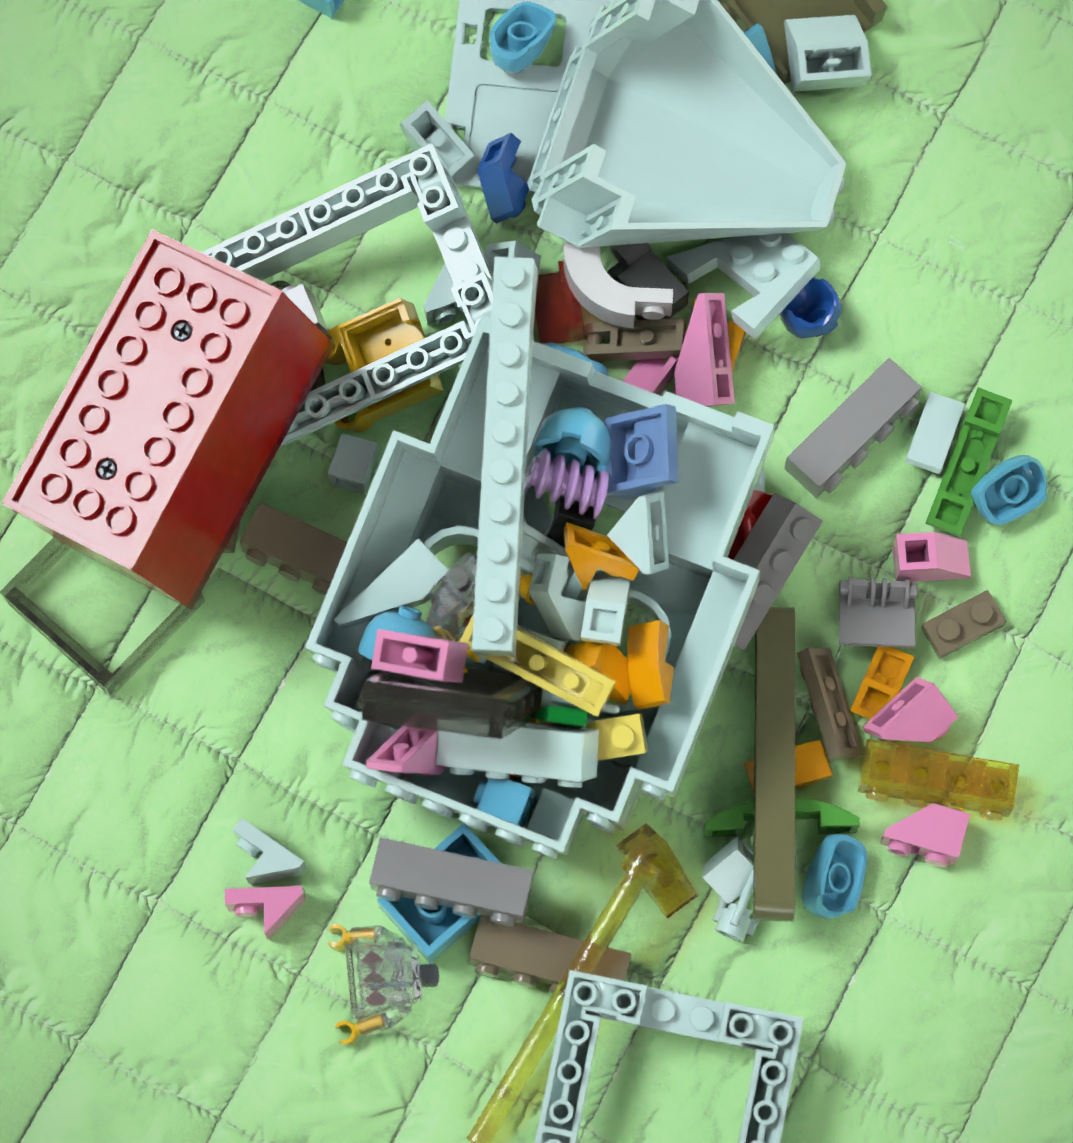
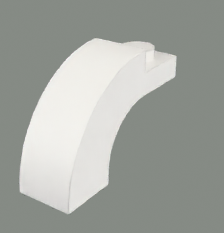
M563 243V266L567 283L576 299L591 314L607 323L625 328H634L635 315H642V317L651 320L671 316L673 289L637 288L620 284L611 278L604 269L600 257V246L576 248L571 243Z

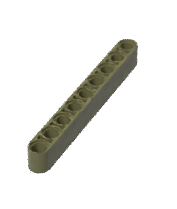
M770 607L755 632L753 920L793 922L795 911V608Z

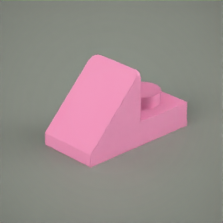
M303 886L225 889V905L228 911H234L235 916L258 915V910H264V934L267 940L305 902Z

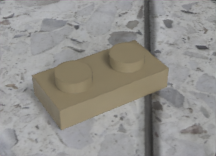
M986 590L922 624L921 629L940 660L1005 626L1007 621L989 591Z

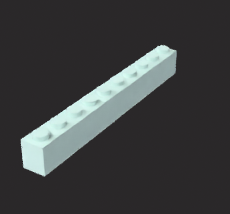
M494 257L472 650L476 655L515 657L537 279V267L534 258Z

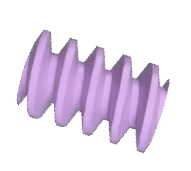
M543 449L537 457L533 458L526 473L525 492L531 485H535V498L539 499L548 490L550 491L551 504H554L560 496H564V508L567 510L575 501H578L579 514L581 515L590 506L594 507L593 519H596L606 499L609 474L607 471L602 470L594 478V468L591 465H586L579 473L580 464L578 460H572L565 467L564 455L558 454L550 462V451Z

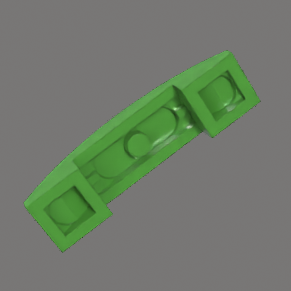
M977 388L925 524L958 537L961 536L974 503L970 492L985 474L1013 400L985 389Z
M795 797V820L818 819V834L857 833L860 826V818L826 802ZM754 800L728 808L705 821L704 837L742 836L744 821H754Z

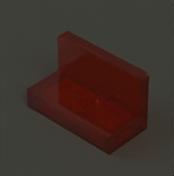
M563 260L558 261V272L541 274L538 277L535 317L540 344H560L584 340V323L580 302L576 299L567 283Z

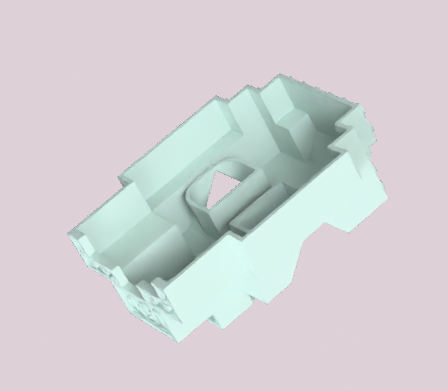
M482 315L430 444L393 430L305 648L313 654L312 661L317 662V665L337 672L324 707L332 712L331 719L345 727V729L355 733L342 763L343 766L351 770L349 777L374 788L378 781L387 784L385 791L394 795V797L414 805L418 798L422 799V806L434 813L451 819L453 812L460 814L458 820L467 826L487 833L490 826L497 829L495 835L502 840L523 847L524 842L528 841L533 843L532 849L535 852L556 860L559 853L568 856L583 816L587 817L586 819L593 827L614 834L616 828L622 831L625 830L640 790H642V793L664 801L666 794L675 798L760 581L759 570L727 557L774 440V425L738 411L736 416L733 417L667 391L664 392L662 397L594 370L593 363L533 341L526 473L534 458L536 435L543 421L556 411L575 407L587 408L605 424V418L663 404L676 407L678 483L656 487V491H664L669 569L653 574H643L639 570L634 581L631 580L628 597L629 605L644 610L654 616L656 620H661L669 626L665 662L674 667L669 704L637 709L633 705V700L627 702L626 705L606 702L605 704L617 706L619 712L616 714L601 712L598 717L587 712V719L591 721L642 713L648 747L647 753L597 761L596 778L582 781L581 787L559 786L558 779L546 778L544 783H529L522 781V775H520L513 782L532 788L537 795L524 828L477 810L479 803L474 802V797L482 780L488 782L489 780L486 777V771L474 770V774L461 775L450 773V767H447L439 775L424 776L421 773L367 769L366 761L417 712L519 721L542 701L543 688L479 655L478 663L468 656L466 657L465 668L468 672H464L462 682L438 681L372 669V660L361 655L358 651L362 635L371 621L342 629L333 620L417 539L434 556L450 546L462 544L478 546L491 318ZM531 485L524 493L523 522L546 535L553 518L543 495L539 499L535 498V485ZM607 494L604 504L626 512L638 496L624 499ZM520 568V573L523 576L530 574L524 569ZM574 572L561 596L586 603L589 586L584 591ZM519 594L517 625L553 637L536 604L531 605L527 603ZM560 640L566 643L565 647L574 645L577 642L569 640ZM577 706L573 707V709L583 710Z

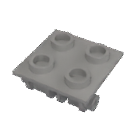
M848 577V580L839 581V645L915 648V599L917 583H910L909 579L887 583V578H882V583H876L875 578H871V582H868L866 579H853V577Z

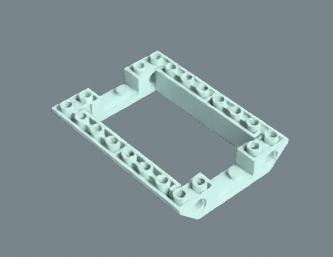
M433 143L202 252L262 281L415 208H419L424 223L434 233L454 286L451 287L458 308L466 315L470 327L463 320L310 391L281 446L463 363L481 316L485 315L491 318L493 276L459 191Z
M573 970L569 971L535 1143L577 1142L601 1018L755 1050L738 1143H780L804 1020L803 1017L729 1002L723 1003Z

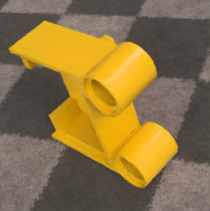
M398 298L331 329L328 328L329 333L325 335L330 340L333 338L334 347L325 363L341 365L347 361L350 372H353L425 339L414 303ZM437 374L357 411V416L351 423L348 416L333 423L349 431L365 432L370 429L375 421L444 392L439 375Z

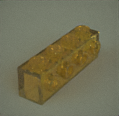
M867 739L863 751L857 792L866 793V798L875 801H888V798L891 797L903 799L905 805L917 808H924L926 804L934 803L962 812L965 810L980 812L979 816L981 818L998 821L1002 820L1003 817H1009L1014 809L1019 764Z

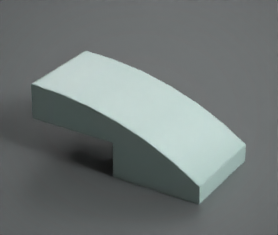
M930 392L905 462L940 474L965 403Z

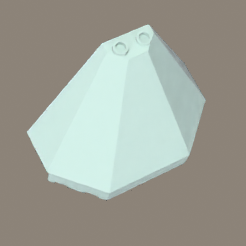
M611 0L610 6L603 4L588 28L590 35L583 49L576 46L569 57L528 180L529 190L535 192L531 200L534 212L540 215L537 221L539 228L575 245L576 248L820 231L831 224L835 215L833 206L836 196L842 190L845 181L842 176L846 162L718 0Z

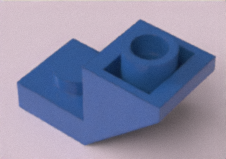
M512 133L488 143L477 169L490 218L496 224L519 216L526 206L525 198L529 191L528 184L511 170L517 161L516 153L521 143V140Z

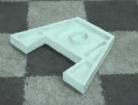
M788 233L728 237L666 257L668 268L687 284L692 283L718 267L750 293L753 298L733 309L732 318L734 323L755 340L821 269L819 257Z

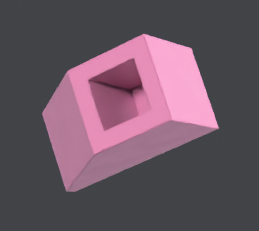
M936 532L896 534L892 546L895 581L909 579L910 582L971 578L967 540Z
M932 803L886 828L880 844L888 846L887 850L899 856L909 857L910 853L924 856L925 862L934 866L947 867L948 864L955 865L960 855L970 814Z

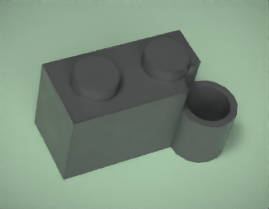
M649 243L610 246V250L618 263L609 269L607 273L615 281L629 287L673 289L671 316H664L662 319L672 318L688 305L689 291L654 254ZM635 315L637 320H651L642 317V315Z

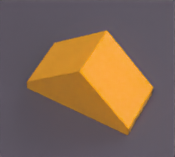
M585 641L564 648L563 652L616 681L608 699L624 705L627 704L631 694L627 658L615 645Z

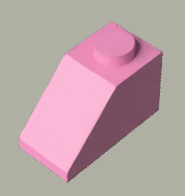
M377 629L371 668L438 681L462 682L468 643Z
M916 677L862 728L866 733L881 739L932 742L935 739L941 738L949 731L950 725L958 718V715L934 683Z

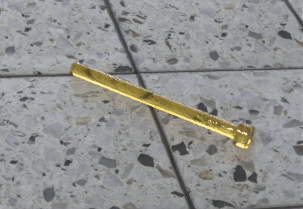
M629 850L620 865V868L626 871L467 1136L466 1139L471 1143H491L557 1033L569 971L593 973L645 884L653 887L661 875L662 869Z

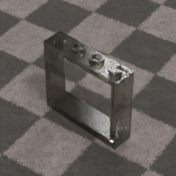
M53 537L0 591V595L12 609L112 698L205 602L204 596L201 592L192 610L179 604L137 649L111 673L25 596L71 549Z
M465 666L468 672H464L462 682L438 681L383 671L365 680V685L362 684V694L358 698V707L363 708L362 720L503 739L536 717V710H539L541 707L542 688L513 672Z

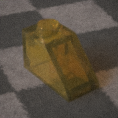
M647 823L616 845L631 873L665 917L669 918L698 896L667 841Z

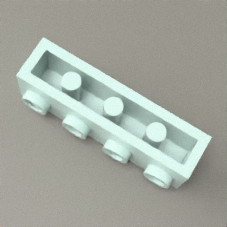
M451 715L438 719L436 765L450 767V773L470 775L474 774V770L486 771V777L507 779L510 774L522 775V781L544 783L546 778L558 779L559 786L581 787L582 781L596 778L599 730Z

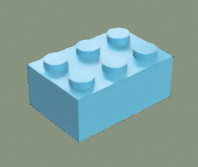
M464 823L434 848L501 863ZM400 897L399 901L377 899L379 909L429 964L433 963L477 924L481 914L476 913L475 918L462 917L454 914L453 908L438 905L437 910L426 909L416 906L414 899Z

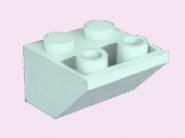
M856 15L788 19L784 21L792 92L862 87L871 77L868 41Z

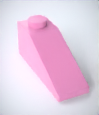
M724 293L698 294L674 371V394L707 407L735 404Z
M417 712L366 761L367 769L421 773L424 776L441 774L448 766L436 765L438 719L451 715Z

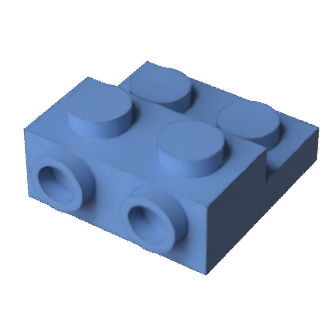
M663 404L605 418V425L609 430L612 441L611 457L609 463L606 464V471L609 474L607 494L628 499L656 492V487L678 483L675 406Z

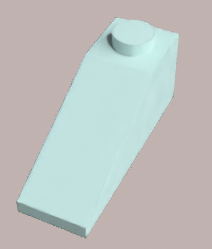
M417 539L333 620L342 629H346L371 621L385 611L398 612L400 606L412 608L425 604L431 598L437 601L451 588L452 585L448 581L453 575Z

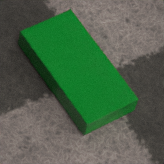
M550 705L536 710L535 723L581 728L586 727L588 713L586 710Z

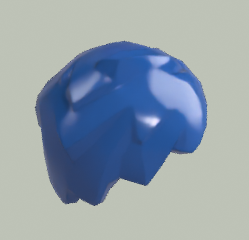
M813 277L781 311L780 317L787 331L802 339L818 337L832 332L838 326L837 320L841 315L842 305L838 294L828 281Z

